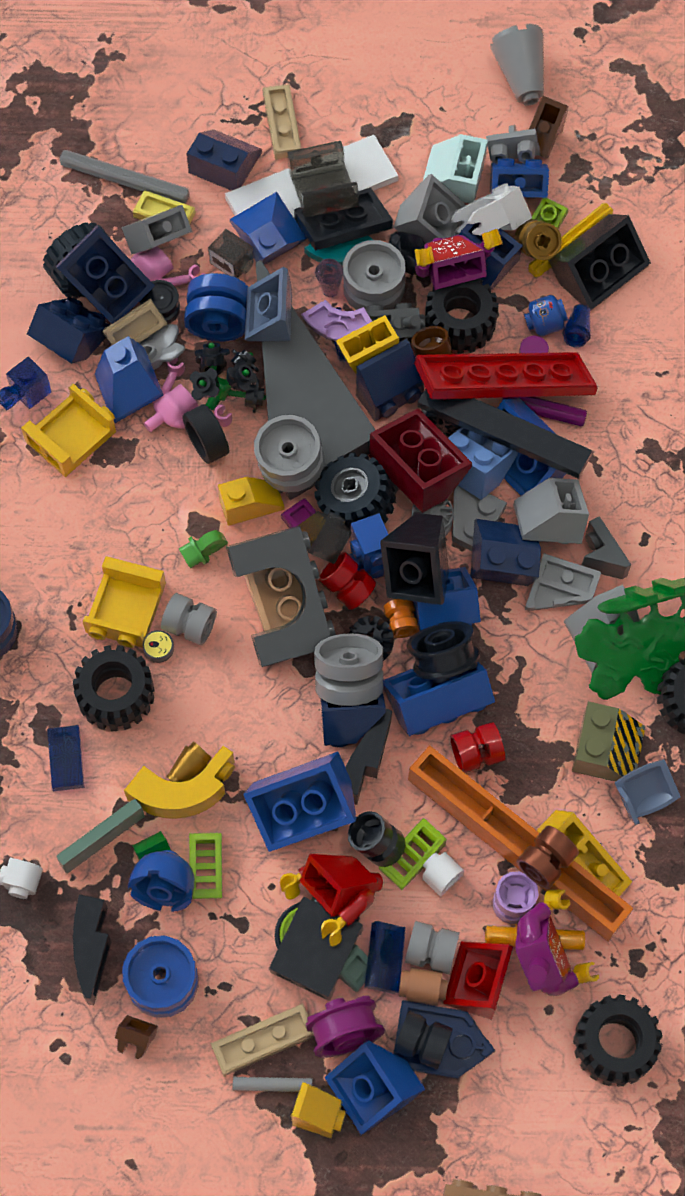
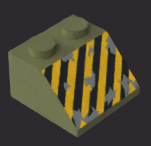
M588 701L583 715L572 772L616 782L621 777L637 769L646 726L619 708Z

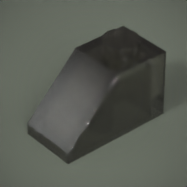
M317 511L300 523L298 526L301 528V531H307L311 549L307 550L308 553L335 564L352 534L344 524L346 520L333 512L325 515Z

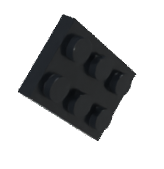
M372 188L294 209V219L315 251L393 229L392 217Z

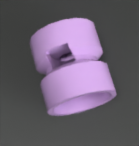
M510 872L504 875L498 881L492 900L493 910L497 917L503 922L518 924L521 917L535 907L538 898L536 883L522 872Z

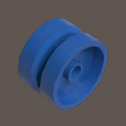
M210 273L199 275L192 279L187 289V306L184 316V324L187 330L193 335L209 341H231L243 336L246 325L248 286L238 278L226 274Z
M151 936L138 942L127 954L123 964V982L133 1004L144 1014L156 1018L172 1017L184 1011L194 1000L198 989V971L190 950L179 940L168 936ZM163 973H166L165 978L161 980L155 979L158 974L162 977Z

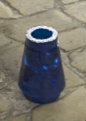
M578 304L573 308L562 331L565 343L571 347H582L591 337L590 308L583 304Z

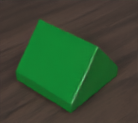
M161 831L132 845L139 860L144 855L153 852L171 851Z

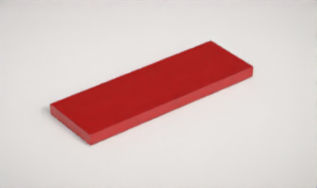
M578 352L416 355L414 362L431 399L596 395L598 389Z

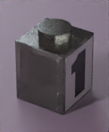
M227 229L208 247L210 264L229 276L239 278L243 273L246 274L253 266L252 246Z

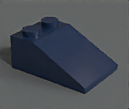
M98 225L55 266L111 324L125 316L155 286Z

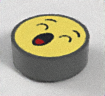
M161 630L152 631L147 634L143 641L145 656L150 661L156 663L168 660L174 652L172 637L167 632Z

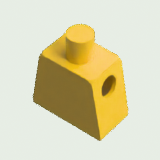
M386 315L336 340V343L357 375L358 365L398 344L399 337Z

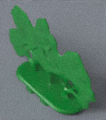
M659 578L652 580V587L646 589L638 586L625 588V595L604 601L597 607L602 613L620 614L614 624H606L598 619H588L587 623L583 626L582 633L574 637L578 657L597 663L598 667L592 673L589 688L593 692L598 693V697L608 700L625 692L627 685L634 676L641 679L644 690L661 695V692L657 691L658 684L663 682L661 677L670 670L669 668L680 661L679 655L685 651V616L683 618L680 617L681 611L685 609V578L673 581ZM677 597L681 598L682 604L674 615L663 617L659 614L657 603ZM650 606L651 609L649 614L645 615L639 622H634L627 613ZM623 624L624 633L619 635L618 627Z

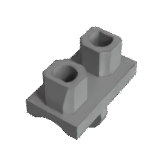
M510 125L509 133L486 136L490 159L493 163H498V159L518 158L520 162L525 163L526 159H534L535 156L540 155L536 129L517 131L515 125Z

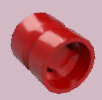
M342 552L323 568L318 580L330 592H337V599L348 610H352L370 596L376 586V581L364 569L358 570V563L347 552Z
M494 722L477 726L474 733L464 730L450 735L454 758L458 768L464 773L480 769L481 763L490 766L503 762L506 759L503 742Z

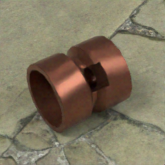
M546 826L535 838V847L528 846L516 862L523 873L533 882L545 889H550L561 876L560 868H567L578 856L579 851L565 834L555 827Z

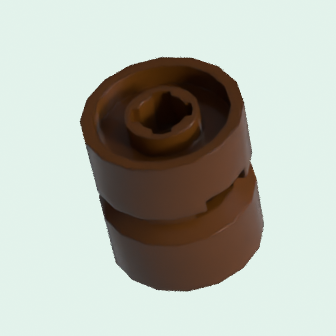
M426 327L417 331L412 337L411 341L415 357L416 355L453 354L448 331L442 327Z

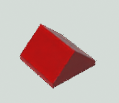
M461 941L443 1004L492 1020L513 946L509 944Z

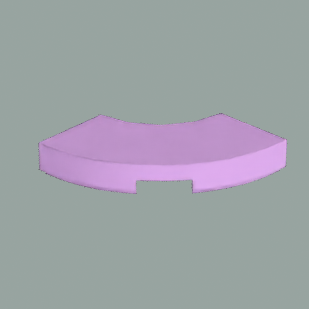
M326 300L301 314L304 321L313 331L333 341L372 322L364 307L355 311H341L332 307Z

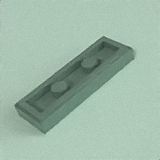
M131 800L57 855V860L66 874L145 817L143 809L137 800Z

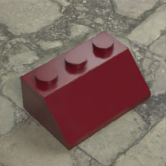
M419 408L370 433L369 457L378 460L390 480L422 513L447 500L472 468V462Z

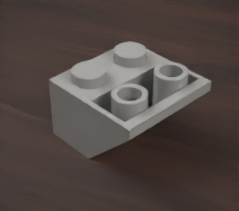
M548 478L514 500L513 506L522 540L582 544L589 512L579 480Z

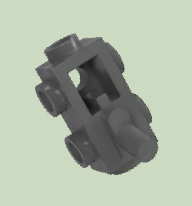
M412 303L395 304V309L384 310L383 305L366 306V312L372 321L386 315L399 337V343L407 339L411 345L413 335L417 331L426 328L425 315H420L419 308H412Z

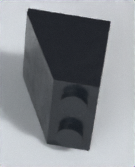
M415 513L380 541L387 598L442 605L445 600L449 575L443 516Z

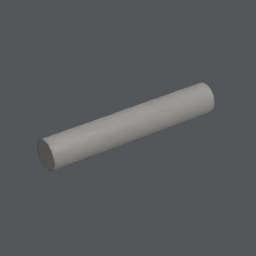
M233 1077V1091L299 1092L302 1082L312 1085V1078Z

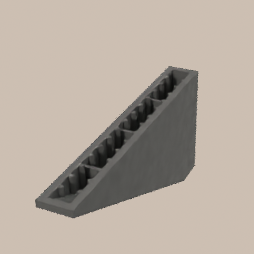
M261 260L256 262L257 282L270 275ZM292 307L290 341H262L268 421L280 415H295L309 421L315 427L320 437L324 453L323 470L326 471L328 469L327 464L331 461L333 463L337 462V457L343 455L344 458H347L349 453H356L358 457L361 453L369 455L370 433L375 431V428ZM316 481L310 487L299 492L285 493L292 500L314 487Z

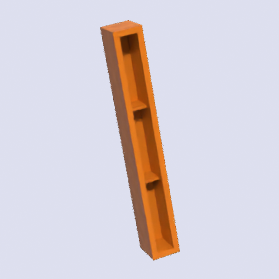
M429 745L409 768L408 781L523 873L516 861L528 846L535 847L534 840L539 835V832ZM573 860L567 868H560L561 876L550 889L541 888L544 891L565 890L560 900H570V906L567 909L609 942L628 919L634 908Z

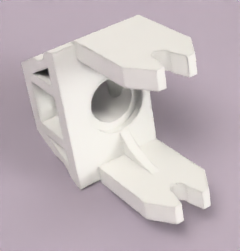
M508 184L500 185L492 190L493 193L456 210L451 218V222L462 221V225L455 230L456 233H460L467 224L479 223V227L472 231L473 235H481L497 228L513 231L530 220L532 216L520 187L508 186Z

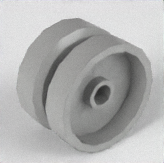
M369 240L355 245L347 253L343 262L344 296L348 303L356 310L363 307L366 310V306L383 305L384 310L394 309L395 304L401 302L405 293V260L397 248L387 242Z
M280 415L267 421L259 429L254 440V453L264 480L274 489L283 492H299L310 487L320 477L324 468V453L320 437L315 427L309 421L295 415Z
M339 634L321 640L315 646L314 662L317 670L315 675V691L321 699L340 706H356L369 703L383 693V647L379 641L361 634Z

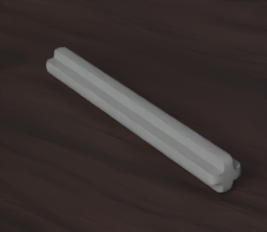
M63 150L60 156V164L62 166L140 191L145 190L183 204L189 198V189L69 150Z

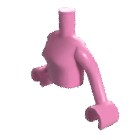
M158 246L151 250L138 252L131 258V261L150 281L165 280L174 286L190 283L200 272L199 266L193 265L189 268V274L163 279L162 277L174 269V267Z
M178 357L167 362L169 374L161 388L163 396L153 401V408L156 414L144 422L149 432H152L164 422L170 427L185 428L182 416L186 412L198 407L196 400L181 384L171 390L176 377L181 376L185 371L183 362L178 366H173L177 363ZM222 404L215 408L214 415L221 427H227L232 422V413L221 417L220 415L225 411V406Z

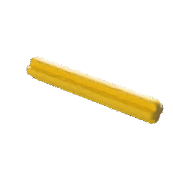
M602 203L561 237V248L558 253L608 214H612V207L607 203ZM534 259L528 265L529 273L535 278L540 277L551 268L549 259Z

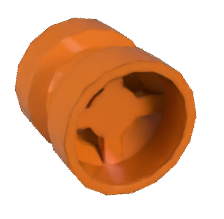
M394 599L384 605L385 617L389 619V625L393 631L394 638L409 637L419 631L418 621L412 615L415 611L413 601Z

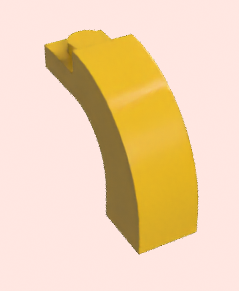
M222 746L198 776L184 782L167 781L143 766L124 789L126 799L129 802L136 799L144 812L157 817L178 819L200 814L214 806L225 795L224 784L220 780L226 781L234 771V754L228 748Z

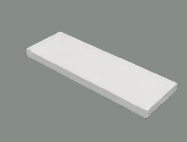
M371 135L225 193V199L234 216L277 192L294 217V209L332 199L327 198L326 195L318 199L314 198L315 196L312 194L316 190L319 191L327 188L326 190L336 192L337 187H339L338 195L340 194L341 196L367 188H372L375 191L397 182L398 174L375 135ZM342 170H343V172H338V173H334V174H329V175H324V176H320V177H315V178H310V179H306V180H301V181H296V182H294L295 180L305 179V178H309V177L319 176V175L328 174V173H333V172H337V171H342ZM326 191V194H328L329 196H335Z

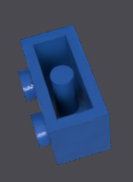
M501 158L498 159V163H491L490 193H493L492 190L494 188L508 184V186H519L523 197L548 198L549 168L547 164H542V160L526 159L525 163H514V159Z
M380 513L351 523V539L349 543L352 553L349 555L358 563V570L364 569L372 578L384 576L380 541L388 535Z

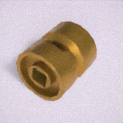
M530 219L520 225L514 237L523 246L521 253L539 260H547L554 257L560 250L562 243L561 234L554 225Z

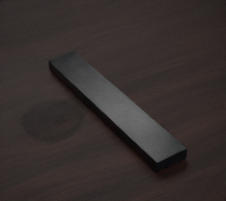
M425 389L418 400V408L578 479L592 456L593 450L475 398L431 399Z

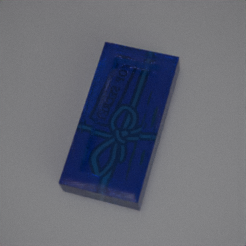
M79 725L47 729L53 792L85 788Z
M380 921L372 922L365 988L392 994L399 992L405 927Z

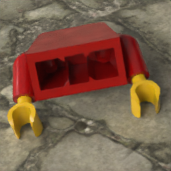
M309 854L306 864L298 869L300 873L297 875L287 873L280 879L281 890L285 892L287 899H295L300 895L299 884L301 883L332 917L338 916L337 920H325L321 926L322 939L330 934L329 942L331 946H336L341 942V929L345 925L349 927L372 905L375 892H379L383 886L381 874L378 872L370 873L357 858L326 854Z

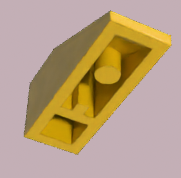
M555 810L537 829L540 833L546 826H552L565 834L578 848L579 854L574 861L618 896L632 883L631 879L574 812Z

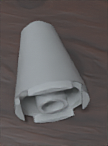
M526 24L527 29L518 30L516 25L502 30L492 38L493 44L490 43L491 51L517 101L524 103V105H533L538 103L544 95L543 30L534 24Z

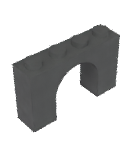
M299 526L226 546L235 577L268 568H283L295 576L302 590L300 610L290 622L283 626L251 635L260 666L264 667L315 651V646L321 640L336 635L332 621H326L323 609L328 608L323 590L318 591L315 579L319 578V572L315 561L310 562L307 550L311 549V544L307 531L302 532Z

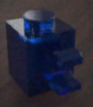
M29 356L6 373L9 386L0 390V405L7 411L21 400L28 409H31L52 392L47 374Z

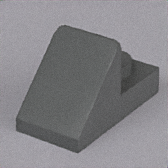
M600 516L589 521L585 539L588 546L595 551L584 556L582 566L600 571L601 574L610 577L626 578L631 563Z

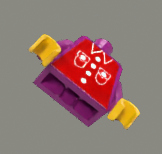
M498 228L481 234L483 238L481 244L474 243L463 235H456L444 239L440 237L435 238L431 242L426 243L424 249H415L416 274L423 278L429 275L435 290L486 277L485 260L493 252L495 246L503 243Z
M565 890L546 891L544 902L538 903L521 917L517 926L515 950L532 991L541 989L542 992L550 996H559L577 987L579 983L595 982L599 979V975H589V967L594 965V962L576 964L573 972L571 971V966L551 919L552 909L566 910L570 906V900H560Z

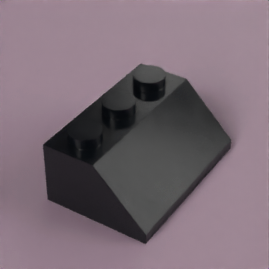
M608 214L548 260L559 284L583 307L590 311L651 264L630 216Z

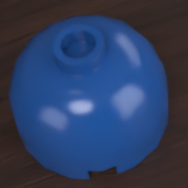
M170 850L157 851L144 855L137 862L130 875L128 888L131 887L132 889L130 894L132 898L143 906L161 911L162 905L172 906L171 912L180 911L187 908L191 903L194 893V873L190 865L177 853Z

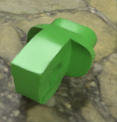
M213 530L203 535L197 541L192 536L189 537L190 542L180 547L179 550L188 566L192 568L200 562L204 565L210 560L209 555L226 546L228 541L222 532Z

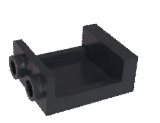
M303 897L269 970L272 974L330 1001L336 990L335 985L359 935L363 932V924L358 923L360 920L358 917L349 927L345 925L341 929V942L336 946H331L329 942L330 934L322 939L321 926L325 920H337L338 916L332 917L314 897L311 900Z

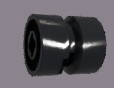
M367 811L356 817L357 820L350 824L348 830V841L351 846L379 867H388L395 864L405 850L406 844L403 834L376 812Z
M408 1011L393 1052L406 1058H412L418 1054L421 1064L438 1070L453 1028L437 1021L428 1026L426 1019L422 1015Z

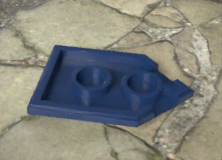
M402 1000L395 1045L408 1011L422 1015L426 1019L428 1026L437 1021L453 1028L438 1070L421 1064L418 1054L412 1058H406L393 1053L407 1060L413 1071L458 1079L496 1051L479 1030L468 1012Z

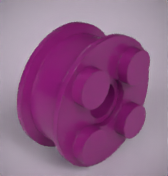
M369 995L345 1002L344 998L334 999L325 1004V1010L309 1016L305 1024L306 1030L314 1035L317 1044L314 1048V1054L319 1058L335 1057L353 1052L367 1041L373 1043L385 1033L384 1026L377 1024L373 1012L376 1008V1003Z

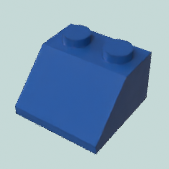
M466 567L449 569L445 600L442 605L413 601L415 608L414 617L418 621L420 631L443 622L459 621L468 623L471 626L473 623L481 622L477 587Z

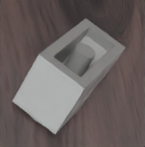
M183 205L121 227L131 254L154 248L192 232Z

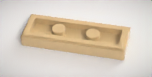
M290 85L264 87L263 97L275 159L302 156Z
M298 1005L211 1043L223 1076L313 1038V1033L308 1032L305 1027L306 1019L309 1016L304 1005Z

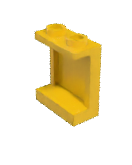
M75 384L69 386V397L37 425L29 420L21 427L25 442L65 477L116 433L115 416L106 406L100 407L94 402L95 400L85 388L80 390Z
M105 556L102 564L104 575L89 616H84L83 619L85 632L97 640L108 638L116 640L124 647L134 648L138 646L143 648L144 638L149 634L166 585L164 571Z

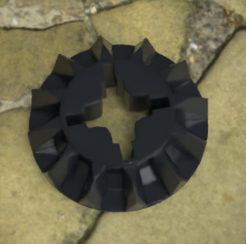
M366 616L358 618L354 625L349 627V634L370 635L373 632L372 638L379 641L383 647V661L390 655L394 645V635L390 625L385 620L377 616Z

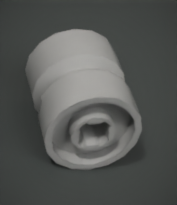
M175 593L164 611L161 629L176 636L184 633L186 640L203 645L212 631L217 609L203 603L194 605L193 599Z
M415 921L405 963L423 967L428 963L432 970L450 974L460 932L445 928L436 932L433 925Z

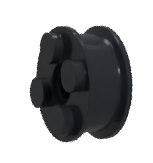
M451 621L427 627L414 634L407 642V650L416 660L413 665L415 675L422 679L432 680L435 684H440L448 681L450 677L475 669L478 666L477 662L480 659V652L472 644V638L474 637L473 627L465 622Z

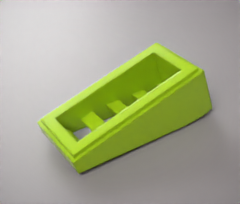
M423 818L405 837L406 846L404 852L416 864L414 866L410 865L401 856L397 863L408 872L405 876L401 875L392 865L379 867V870L403 890L424 868L423 865L427 859L435 852L439 853L445 847L447 839ZM424 834L433 845L429 846L420 835ZM413 842L425 853L423 856L419 855L411 847Z
M222 833L189 834V865L194 873V893L192 899L222 898ZM196 844H215V850H196ZM215 856V863H196V857ZM215 869V876H196V870ZM216 882V889H196V883Z

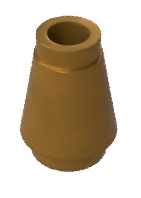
M193 741L189 747L185 745L166 777L171 782L191 780L205 769L212 757Z

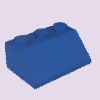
M520 398L505 399L497 407L504 412L556 434ZM518 453L504 479L522 496L546 479L563 478L566 473Z
M477 662L478 666L475 669L450 677L448 681L440 684H435L432 680L419 678L415 675L414 670L410 669L383 680V689L399 724L409 736L420 735L427 732L431 727L441 723H451L459 716L469 712L481 711L487 705L494 703L495 699L486 669Z
M339 752L253 782L243 794L269 852L357 820L351 779Z

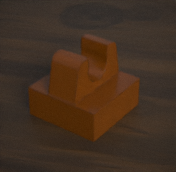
M127 1015L118 1025L115 1038L118 1039V1052L123 1053L128 1043L137 1048L135 1058L140 1059L155 1038L158 1025Z

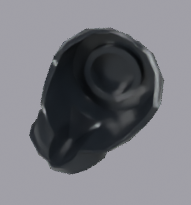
M395 231L390 235L389 243L401 252L405 260V273L417 275L415 271L416 256L414 250L424 249L425 243L418 235Z

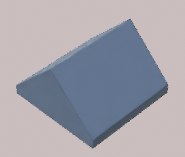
M282 267L247 288L245 340L290 341L292 285L287 268Z

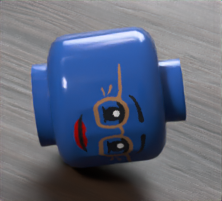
M548 295L531 301L528 305L529 313L524 314L528 329H535L539 336H546L562 330L565 325L564 322L568 321L562 299L557 300L554 295Z

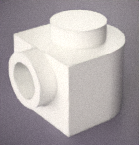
M435 852L423 865L426 870L423 873L422 879L441 897L463 876L464 870L446 852L441 855Z
M10 857L8 865H3L0 870V885L9 890L8 894L17 898L27 899L28 895H35L43 868L36 864Z

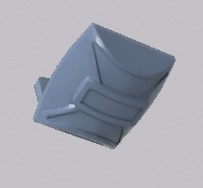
M665 759L641 766L614 782L629 818L635 825L640 824L638 817L656 812L681 797Z

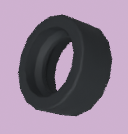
M202 404L182 416L187 434L204 462L210 464L230 452L223 429L208 406Z

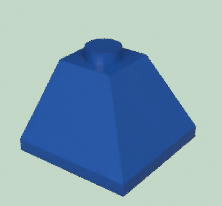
M277 192L230 219L232 226L256 262L261 260L264 265L307 239Z
M127 336L104 350L94 375L107 408L115 416L114 423L119 422L163 396L146 349L130 336Z
M370 1041L363 1043L324 1077L337 1098L342 1100V1106L361 1135L405 1107L425 1090L407 1060Z

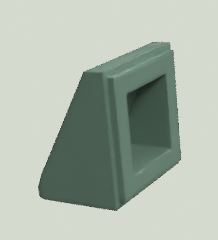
M354 945L339 978L357 992L371 977L374 968L376 971L378 967L374 966L373 962L370 967L371 959L357 945Z

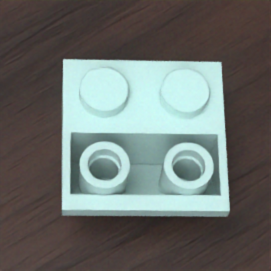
M460 134L432 145L423 180L432 174L462 202H474L486 159L488 140Z

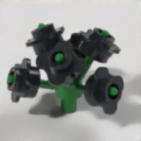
M212 342L204 344L203 349L194 352L195 356H197L195 361L197 364H200L199 371L201 372L194 371L190 375V381L193 382L191 395L194 399L208 398L205 405L211 410H215L219 402L225 401L227 396L245 398L244 406L253 408V413H256L257 405H263L266 395H264V388H259L260 380H257V375L253 372V370L259 371V368L254 365L257 360L253 357V353H248L246 350L237 352L233 349L232 353L235 356L230 362L234 367L227 369V379L225 380L218 377V375L224 371V367L227 365L224 356L230 354L229 349H223L219 343Z

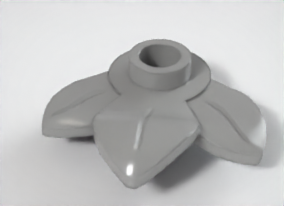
M167 324L139 343L146 349L153 370L160 367L163 362H170L176 359L185 351L183 345L175 343L179 334L178 325Z

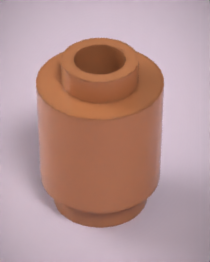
M411 968V971L402 970L399 996L407 997L406 1001L438 1006L439 999L445 1000L448 980L442 979V972Z

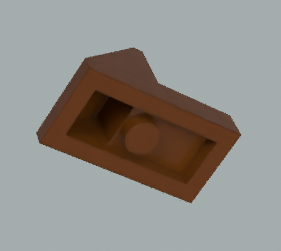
M545 96L541 98L529 129H536L540 147L539 156L548 159L558 133L562 134L569 106Z

